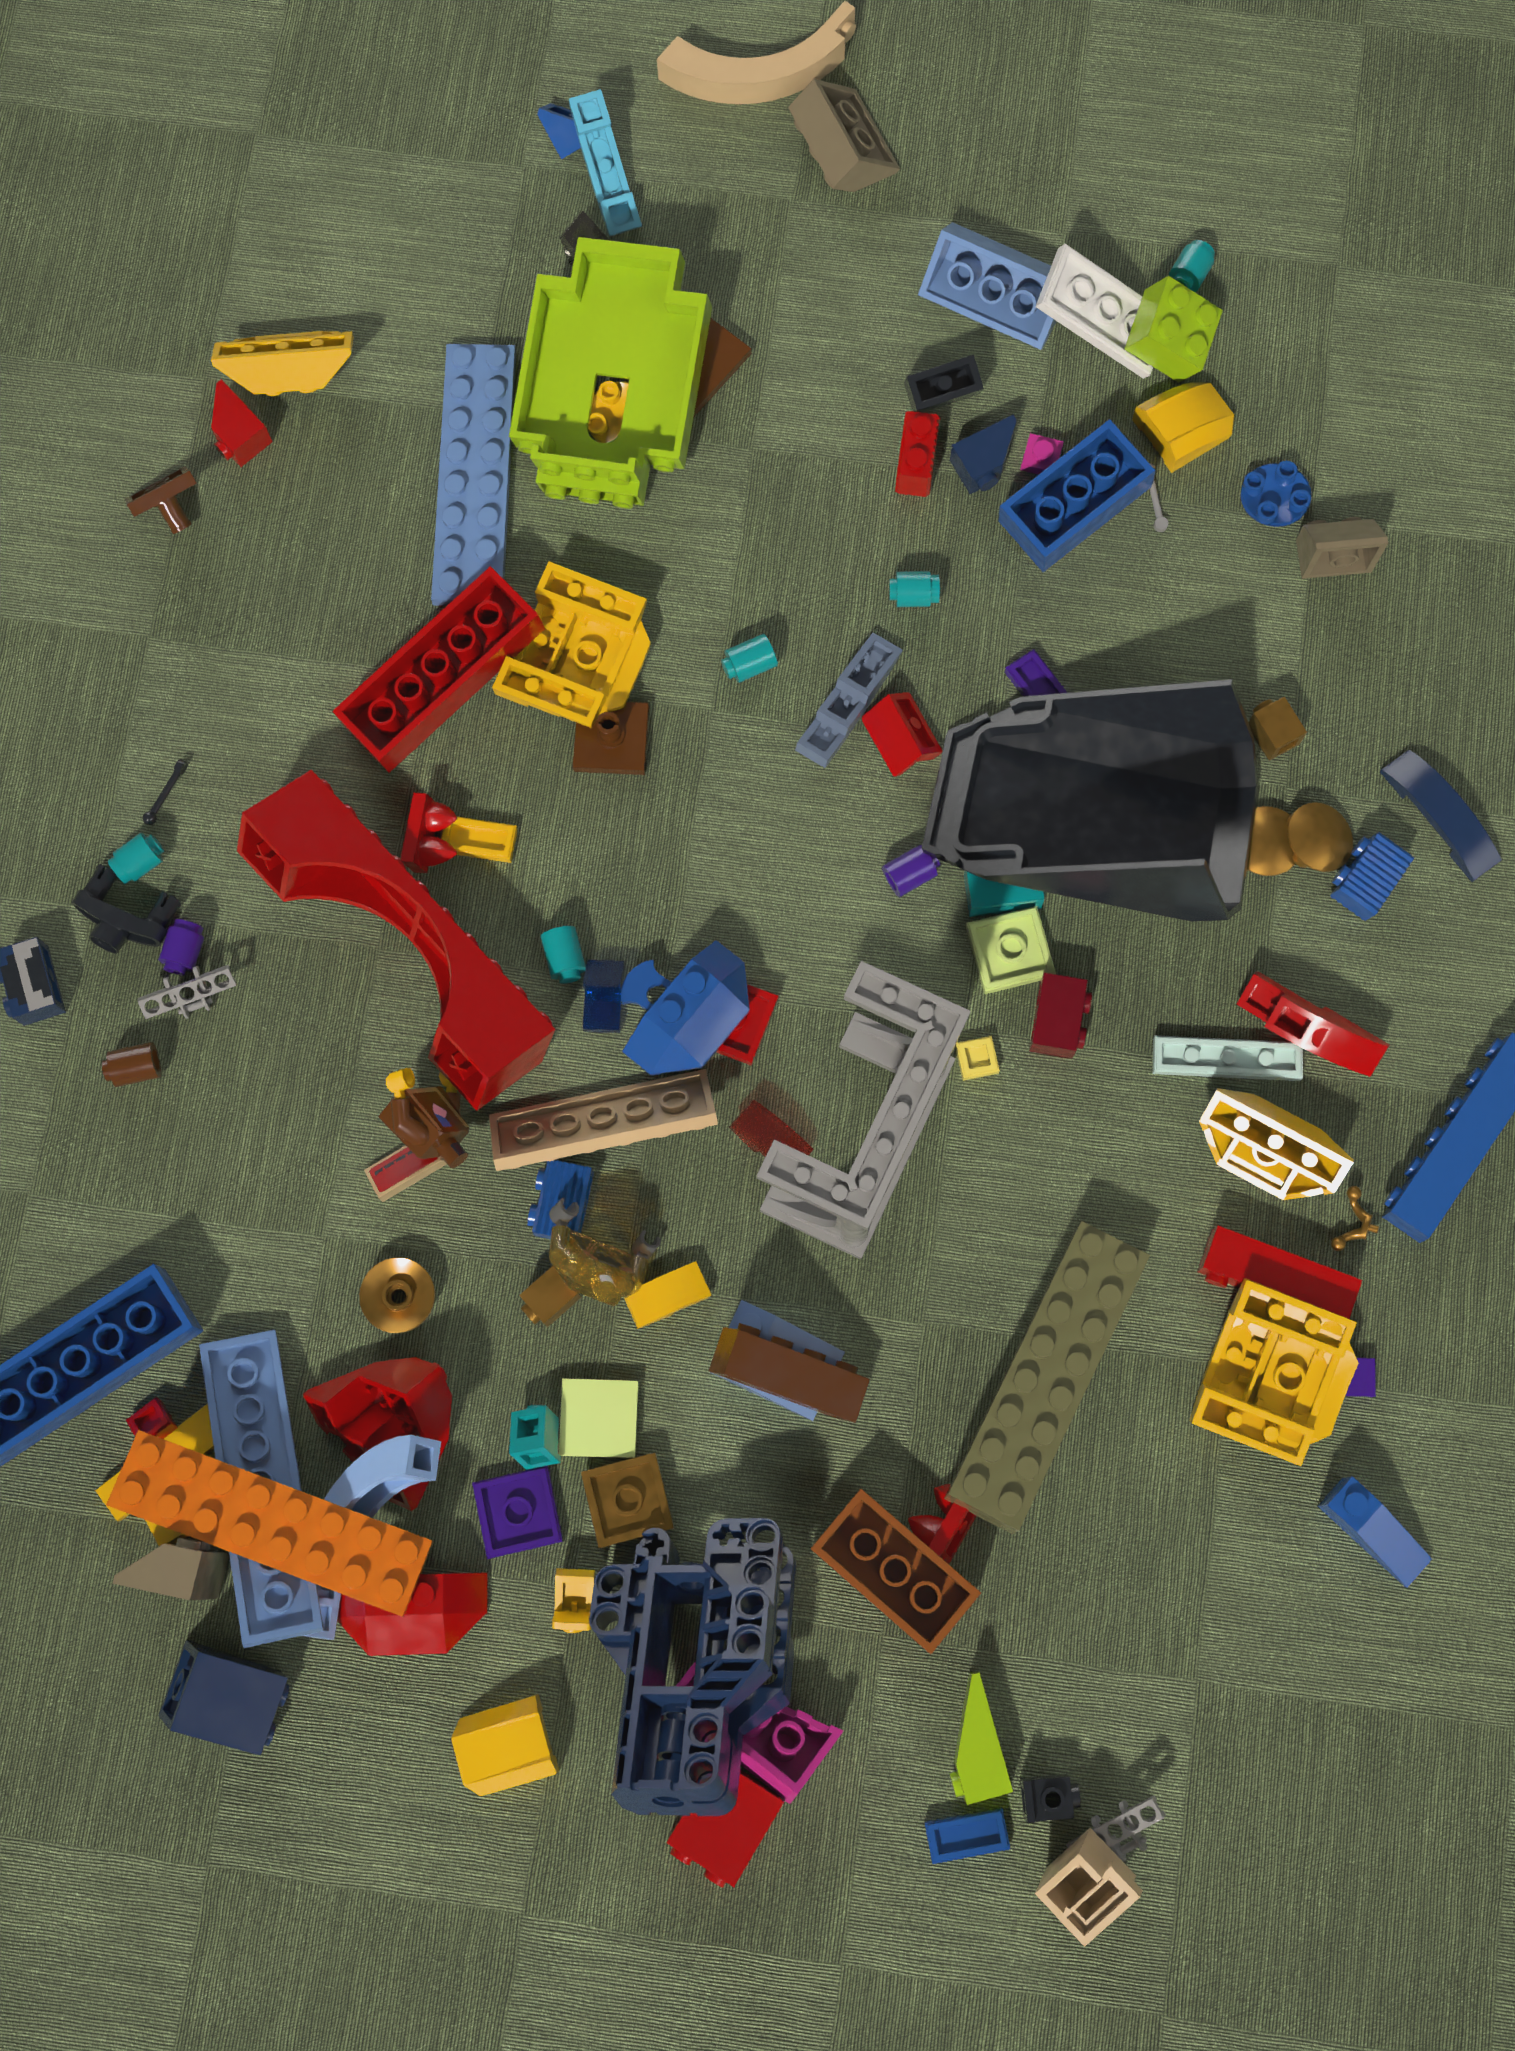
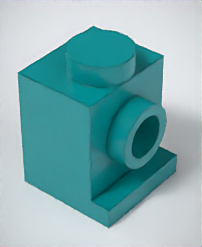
M530 1405L524 1410L511 1412L509 1454L526 1470L561 1463V1456L558 1454L559 1418L546 1405Z

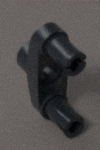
M98 864L84 890L80 889L71 902L82 915L96 924L89 935V939L100 948L115 954L119 953L126 940L147 946H161L167 934L166 928L178 908L182 905L180 900L172 895L168 899L169 895L161 892L148 917L138 918L103 902L118 877L111 868L107 867L104 870L105 866Z

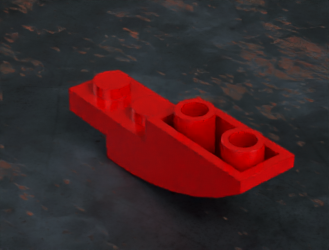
M1259 971L1253 974L1236 1004L1265 1021L1264 1027L1282 1038L1332 1063L1369 1077L1372 1076L1390 1044L1325 1006L1321 1009Z

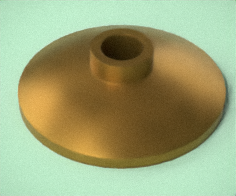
M407 1258L386 1259L372 1267L364 1277L359 1293L360 1306L367 1320L376 1328L388 1333L408 1332L421 1325L431 1313L435 1302L434 1283L429 1273L417 1262ZM399 1290L405 1291V1301L396 1304L393 1300L394 1293Z

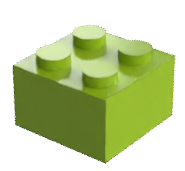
M1168 275L1145 289L1124 349L1179 383L1203 370L1223 310Z

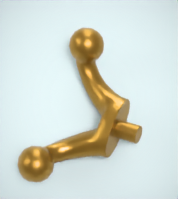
M1357 1186L1349 1187L1346 1194L1353 1212L1362 1222L1361 1228L1333 1238L1331 1247L1335 1251H1342L1347 1241L1355 1239L1366 1240L1369 1231L1378 1234L1380 1226L1371 1224L1373 1215L1367 1213L1357 1201L1362 1194L1361 1189Z

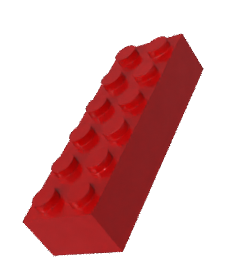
M490 566L332 712L347 730L390 773L500 671L506 656L515 658L545 630V627L538 613Z

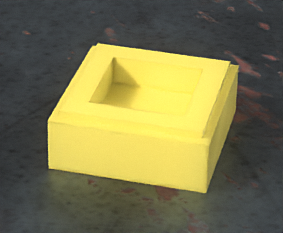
M992 1036L956 1043L955 1049L963 1081L999 1074L1000 1070Z

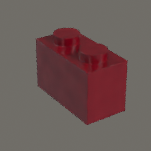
M1043 973L1035 1009L1029 1047L1030 1052L1073 1059L1077 1049L1084 1048L1087 1028L1080 1026L1082 1013L1089 1014L1092 992L1086 991L1088 980Z

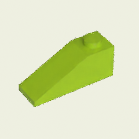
M978 1671L970 1672L968 1676L954 1756L956 1772L949 1773L955 1796H963L967 1805L1013 1792L980 1672Z

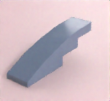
M872 633L837 679L835 688L817 710L814 721L797 742L795 751L826 768L874 699L901 656L903 649Z

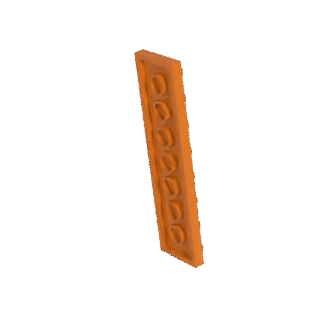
M138 1430L106 1504L112 1508L404 1617L433 1544V1541L140 1430Z

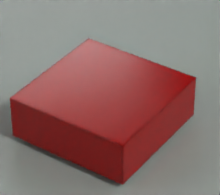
M157 1396L126 1419L134 1436L140 1430L164 1439L178 1428L163 1401Z

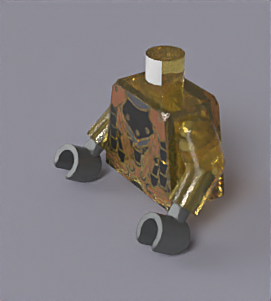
M561 1198L549 1212L550 1219L556 1224V1226L552 1227L549 1250L551 1264L569 1289L608 1305L617 1306L621 1297L627 1298L638 1292L641 1288L649 1266L647 1259L651 1258L661 1243L660 1238L657 1236L652 1245L644 1240L646 1231H642L632 1245V1251L636 1255L632 1256L631 1253L567 1227L568 1223L579 1213V1206L576 1202H573L566 1210L563 1204L564 1198Z

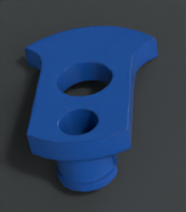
M654 960L645 961L637 965L627 974L621 989L622 1005L633 1003L648 1011L653 1005L647 999L649 990L655 986L667 989L672 983L655 970Z

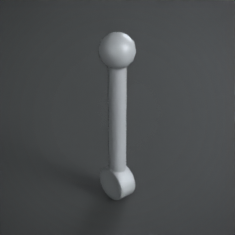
M1153 479L1150 494L1156 516L1154 529L1157 532H1164L1168 527V520L1162 515L1157 488Z

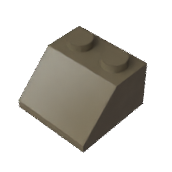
M1349 517L1341 522L1311 521L1302 526L1296 539L1301 578L1372 573L1388 545V537L1374 519L1362 520L1360 517Z

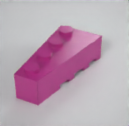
M694 1662L676 1686H694L696 1662ZM785 1707L743 1735L741 1765L788 1804H791L843 1733V1730L812 1719L813 1716L803 1711H795Z

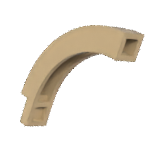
M844 1L831 17L809 38L785 51L762 57L736 58L717 55L695 47L677 36L657 58L658 80L689 96L725 104H756L793 95L804 90L813 79H823L845 59V43L852 38L856 30L855 7Z

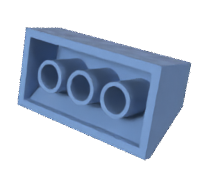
M953 222L941 230L920 287L919 296L1040 350L1043 349L1057 322L1035 307L1051 265Z

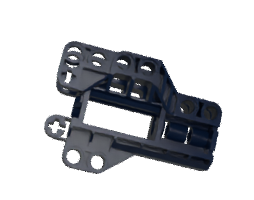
M725 1518L713 1523L707 1534L703 1564L684 1562L679 1565V1552L667 1532L660 1528H651L642 1533L643 1539L640 1541V1544H636L634 1564L608 1565L602 1568L596 1575L589 1617L590 1626L626 1676L611 1795L623 1809L638 1815H651V1812H657L658 1815L690 1816V1813H696L698 1816H721L727 1814L736 1805L738 1797L743 1735L790 1704L794 1660V1642L791 1638L797 1566L792 1552L783 1544V1534L778 1525L773 1520L767 1518ZM769 1530L775 1533L772 1543H755V1538L760 1532ZM731 1532L734 1539H729L727 1545L722 1546L719 1540L725 1539L726 1533ZM746 1537V1543H743L741 1539ZM782 1555L786 1556L788 1560L786 1566L783 1569H781V1565L783 1562ZM623 1584L619 1591L610 1594L613 1587ZM779 1591L784 1594V1601L780 1606H778ZM675 1604H702L694 1686H666ZM618 1621V1624L615 1626V1628H613L610 1631H605L606 1627L610 1623ZM776 1636H781L778 1643L774 1645ZM778 1674L774 1682L763 1685L770 1676Z

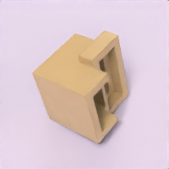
M1089 1828L1047 1866L1035 1895L1085 1947L1141 1897L1143 1890L1135 1883L1136 1875Z

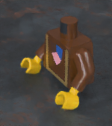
M404 1068L390 1073L386 1078V1086L390 1092L394 1093V1097L391 1098L389 1104L378 1117L418 1158L426 1159L441 1156L452 1169L462 1164L468 1157V1153L460 1145V1142L469 1133V1126L460 1114L461 1093H457V1089L441 1072L439 1073V1079L442 1085L446 1087V1092L441 1086L409 1089L415 1085V1076L411 1068Z

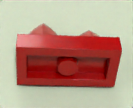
M413 793L400 858L403 864L414 873H427L428 866L444 863L457 855V851L447 841L434 837L436 831L443 830L457 820V816L450 807L436 802L427 793Z
M944 1484L934 1488V1495L938 1506L946 1514L945 1519L932 1515H917L909 1517L908 1522L913 1534L946 1563L950 1564L974 1522L976 1515L968 1512L967 1508L945 1500L944 1497L951 1484Z

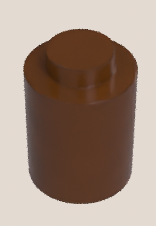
M148 1042L108 1051L106 1060H102V1071L107 1082L112 1081L115 1087L160 1078L161 1063L155 1044Z

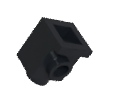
M1067 1774L1019 1778L1023 1816L1027 1823L1074 1818V1808L1081 1807L1078 1783L1071 1784L1070 1776ZM1049 1792L1058 1793L1059 1802L1056 1806L1050 1807L1046 1804L1045 1797Z

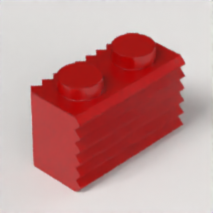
M914 411L905 412L896 475V493L926 497L930 494L940 417L937 414Z

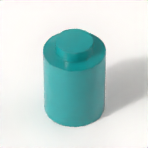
M764 633L724 651L726 658L721 660L728 679L735 678L738 683L778 666L774 650Z
M561 926L542 933L540 937L551 979L559 980L561 984L579 980L581 978L580 974L586 971V966L576 927Z

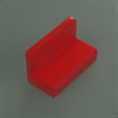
M910 692L888 694L862 716L863 724L894 777L902 775L916 762L934 760L943 752Z

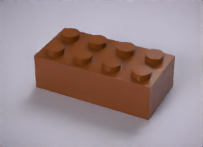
M862 1489L857 1492L810 1549L929 1654L934 1652L981 1594L978 1589Z

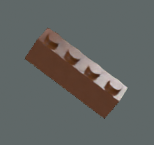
M739 1323L737 1329L723 1327L708 1372L830 1417L856 1423L870 1380L857 1374L858 1367L838 1360L834 1366L824 1362L825 1354L807 1348L804 1349L802 1354L792 1350L794 1343L783 1338L772 1336L771 1341L759 1337L761 1330Z

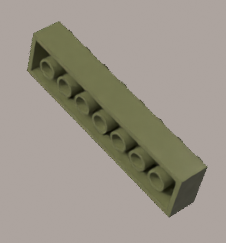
M1083 1221L1079 1223L944 1497L945 1500L967 1508L968 1512L1013 1535L1020 1530L1150 1257L1149 1254Z

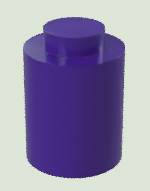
M918 845L883 865L882 871L891 889L900 898L938 876L936 868L940 866L937 858L924 853L922 845Z

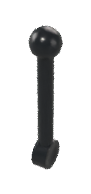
M182 759L176 762L173 774L151 810L143 814L142 819L145 824L153 825L156 822L157 812L179 776L186 771L188 762Z

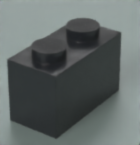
M974 354L907 376L904 380L912 411L922 413L978 395L984 389Z

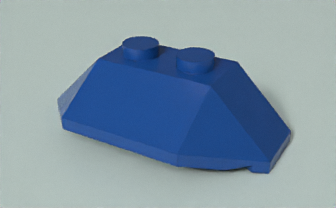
M717 940L689 961L645 1013L622 1053L651 1076L703 1068L750 1012L745 962Z

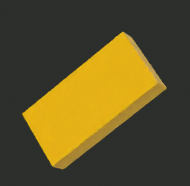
M457 817L453 824L443 829L441 839L452 845L457 851V855L511 863L518 828L516 825Z

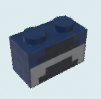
M34 937L0 948V984H4L6 996L2 997V1002L8 1017H12L25 1026L66 1013L48 945L38 937Z

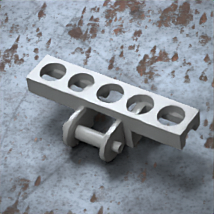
M229 965L201 975L198 966L193 967L195 979L174 987L170 985L169 977L163 978L165 988L138 998L137 1002L145 1019L180 1007L178 1009L179 1015L183 1014L186 1019L189 1018V1012L205 1007L207 1011L211 1010L210 1003H212L211 997L207 998V996L236 986V980L232 976ZM225 974L229 980L216 984L215 977ZM205 981L210 982L212 986L208 987ZM184 987H190L193 989L194 995L188 999L183 998L180 990ZM168 994L171 1001L164 1003L162 998ZM149 1000H155L159 1003V1006L147 1010L145 1003Z
M1155 1795L1127 1809L1129 1806L1127 1801L1123 1800L1119 1802L1122 1814L1102 1825L1099 1824L1101 1822L1098 1815L1091 1818L1092 1830L1124 1862L1127 1859L1126 1853L1138 1847L1142 1851L1147 1850V1838L1145 1835L1142 1836L1140 1831L1164 1819L1166 1814L1158 1806ZM1150 1806L1155 1810L1156 1814L1145 1819L1142 1816L1141 1809ZM1109 1825H1119L1122 1829V1836L1116 1838L1115 1834L1111 1835L1108 1830ZM1081 1835L1070 1840L1066 1846L1072 1845ZM1132 1836L1134 1840L1121 1846L1119 1842Z

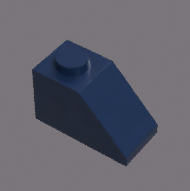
M1014 415L952 444L950 462L969 494L978 490L987 491L1000 480L1014 437L1017 422Z

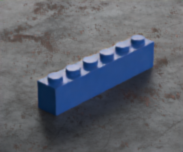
M1513 1032L1503 1040L1497 1037L1484 1054V1056L1489 1058L1482 1069L1476 1067L1464 1084L1469 1088L1462 1099L1457 1096L1451 1102L1444 1113L1449 1119L1442 1129L1438 1126L1433 1129L1424 1142L1429 1148L1423 1157L1416 1156L1404 1172L1408 1179L1402 1188L1395 1186L1383 1203L1388 1208L1382 1218L1419 1243L1430 1238L1515 1112V1033Z

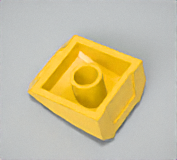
M1191 382L1162 392L1136 406L1132 420L1139 430L1144 432L1163 458L1164 464L1173 473L1232 436L1234 414L1211 383Z
M539 1694L459 1719L451 1740L462 1783L465 1787L477 1795L483 1796L552 1776L559 1772L556 1756L553 1755L544 1723L543 1708Z

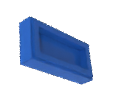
M1002 1807L924 1822L932 1864L1010 1849Z

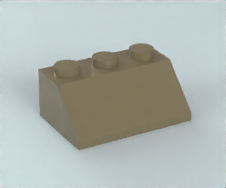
M813 79L788 107L795 119V127L806 139L811 156L818 161L824 172V180L831 188L856 192L892 176L900 170L856 89Z
M178 1538L176 1544H162L114 1575L112 1584L185 1600L219 1599L229 1552L220 1551L218 1547L197 1539Z

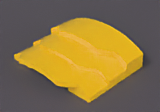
M548 561L535 590L538 601L535 611L538 613L545 630L515 658L505 657L492 689L495 695L523 706H532L552 715L561 716L592 728L600 714L624 708L651 646L641 621L647 599Z
M1244 1278L1213 1349L1194 1403L1190 1422L1302 1466L1309 1445L1332 1434L1341 1405L1359 1364L1350 1345V1339L1357 1322Z

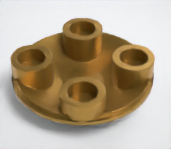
M1307 803L1299 807L1288 817V839L1293 850L1292 857L1296 865L1302 868L1309 867L1316 871L1330 872L1339 869L1348 861L1353 849V836L1346 819L1336 809L1323 803Z
M1262 806L1255 808L1247 871L1262 876H1275L1288 872L1296 864L1292 857L1293 850L1288 839L1287 819L1290 814L1275 807Z

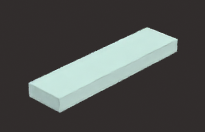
M1155 1035L1153 1037L1152 1074L1301 1081L1303 1079V1048L1292 1042Z

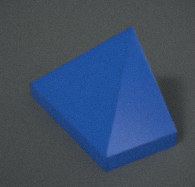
M552 103L539 108L537 115L560 158L563 159L579 150L581 146L571 110Z

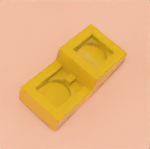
M696 1261L623 1294L637 1329L667 1318L674 1312L706 1300L711 1296Z

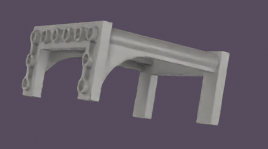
M860 961L844 994V1000L915 1032L913 1038L908 1037L855 1012L840 1042L839 1048L896 1074L849 1174L842 1172L774 1140L757 1174V1179L771 1185L760 1208L761 1213L860 1260L867 1249L956 1058L950 1055L971 1012L863 961Z

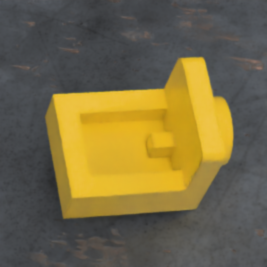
M557 1568L555 1574L553 1629L563 1630L567 1633H580L591 1630L589 1617L595 1570Z

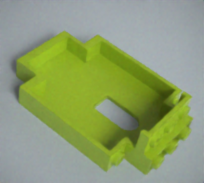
M578 237L571 278L537 274L509 438L520 452L531 454L530 459L538 468L536 484L545 493V496L558 500L565 499L566 495L579 497L578 500L589 504H599V500L612 501L614 506L631 509L633 504L644 506L651 465H653L654 469L663 472H673L674 468L685 469L712 305L707 294L681 291L685 260L680 249ZM597 375L629 379L620 433L614 440L607 443L593 440L588 429Z

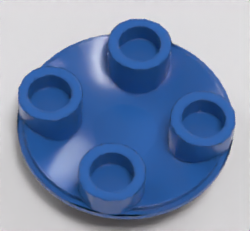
M1282 461L1279 464H1266L1254 469L1245 476L1241 488V502L1245 511L1254 520L1267 526L1281 527L1298 521L1305 515L1311 503L1310 485L1304 475L1298 471L1297 466L1291 461Z

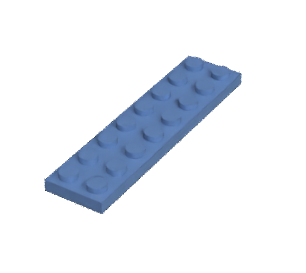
M446 345L431 595L433 606H447L490 566L503 579L505 578L512 445L509 433L514 407L515 345Z
M276 1330L199 1344L215 1458L302 1491ZM229 1552L242 1645L244 1648L324 1631L317 1584Z

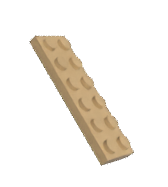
M706 1069L489 1115L493 1161L496 1171L516 1169L524 1165L554 1161L562 1157L592 1153L600 1149L619 1145L625 1146L633 1142L663 1138L671 1134L701 1130L705 1127L718 1125Z

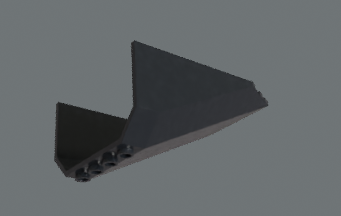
M1232 679L1024 696L1010 701L1011 707L992 716H989L986 712L976 717L970 723L961 724L947 731L922 844L924 853L985 880L1191 922L1229 920L1241 910L1258 781L1254 736Z

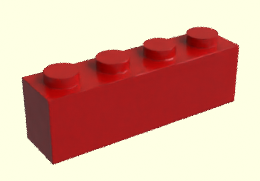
M1219 1225L1211 1230L1197 1270L1198 1273L1206 1275L1204 1279L1206 1282L1218 1287L1226 1288L1227 1284L1240 1288L1243 1279L1246 1278L1350 1319L1363 1281Z

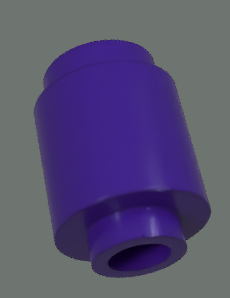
M176 919L174 925L168 928L158 959L161 963L165 964L163 968L165 971L184 976L186 971H193L204 941L202 936L204 928L187 920Z

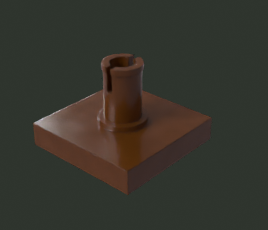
M184 466L125 498V501L134 517L152 507H158L172 534H176L192 524L176 496L197 483L189 469Z
M626 702L624 708L600 714L592 728L576 722L573 756L574 772L645 775L649 703Z

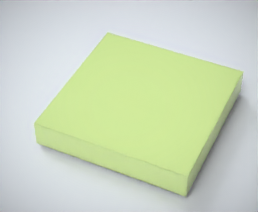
M1037 906L966 923L968 937L984 994L1038 982L1041 980L1044 972L1056 974Z
M562 1379L559 1455L636 1458L639 1381Z

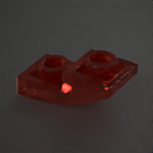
M751 1100L729 1126L753 1152H760L764 1157H766L774 1140L808 1156L814 1150L786 1123L755 1100Z

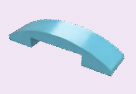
M599 89L569 98L568 101L585 164L609 237L642 227L613 136L611 120L602 90Z

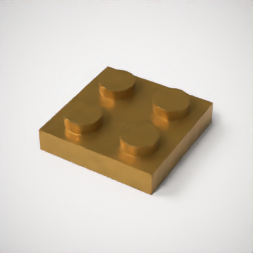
M656 1453L581 1472L599 1548L643 1537L642 1533L651 1528H660L664 1531L674 1529Z

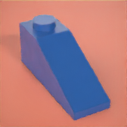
M1353 1476L1342 1478L1317 1506L1405 1588H1408L1432 1560L1391 1512Z

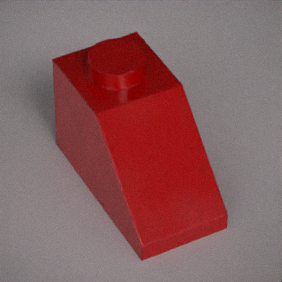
M222 379L218 381L215 389L211 429L217 439L214 446L227 461L232 458L242 467L273 441L266 426Z

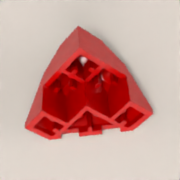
M417 1357L374 1362L310 1388L303 1393L317 1425L326 1434L330 1432L340 1437L347 1445L343 1452L352 1462L374 1446L386 1440L405 1435H415L441 1441L440 1459L449 1440L452 1394L446 1383L447 1375L445 1371L434 1362L430 1363ZM429 1481L411 1485L398 1492L388 1501L413 1511L418 1507Z

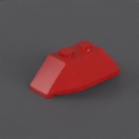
M488 1573L420 1574L404 1617L341 1594L337 1622L368 1656L447 1654L488 1613Z

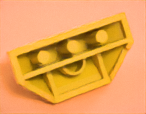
M313 331L235 339L228 343L224 341L216 342L211 362L213 367L254 395L266 394L268 396H276L283 392L291 391L311 393L317 389H323L350 357L354 337L352 331L342 333L339 331Z
M1217 1088L1199 1120L1216 1165L1282 1200L1310 1197L1323 1193L1324 1195L1335 1193L1354 1161L1322 1129L1255 1094Z

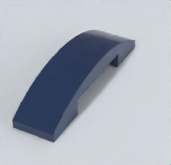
M1409 749L1381 769L1380 773L1402 799L1408 796L1453 850L1449 856L1471 882L1478 879L1502 860L1491 838L1472 810L1453 787L1421 757Z

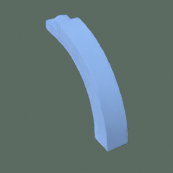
M405 1435L386 1440L374 1446L357 1458L343 1472L324 1500L373 1518L378 1510L401 1490L420 1482L436 1481L441 1441L415 1435ZM317 1585L324 1631L302 1636L334 1640L341 1594Z

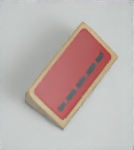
M405 1145L364 1171L378 1198L384 1202L447 1163L441 1156L420 1159Z

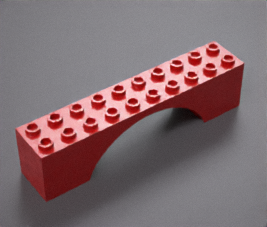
M311 769L242 812L237 852L283 902L298 899H322L362 908L397 928L421 953L434 977L440 1002V1022L428 1059L476 1111L542 1063L555 1032L550 1018L531 1004L524 990L520 986L514 985L503 974V970L497 961L489 959L479 948L475 938L470 933L464 932L454 922L450 911L438 905L430 896L427 887L422 882L416 881L406 871L401 859L396 855H391L382 845L379 836L373 830H368L360 822L353 808L348 804H344L334 794L331 785L325 779H320Z

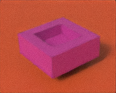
M1030 433L1020 470L1039 475L1060 458L1064 441Z

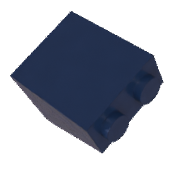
M186 1640L158 1716L170 1731L261 1756L264 1745H270L275 1733L276 1723L273 1722L276 1710L278 1707H283L289 1693V1684L286 1683L288 1677L279 1670Z

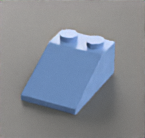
M741 1300L728 1327L737 1329L739 1323L757 1328L761 1330L760 1338L771 1341L772 1336L791 1341L794 1343L792 1350L802 1354L805 1348L826 1355L824 1362L834 1366L837 1360L841 1361L845 1353L791 1323ZM711 1373L808 1420L813 1421L817 1414V1411Z

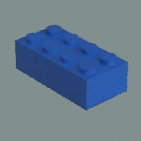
M1109 419L1002 503L999 507V523L1040 570L1045 572L1150 489L1156 470Z

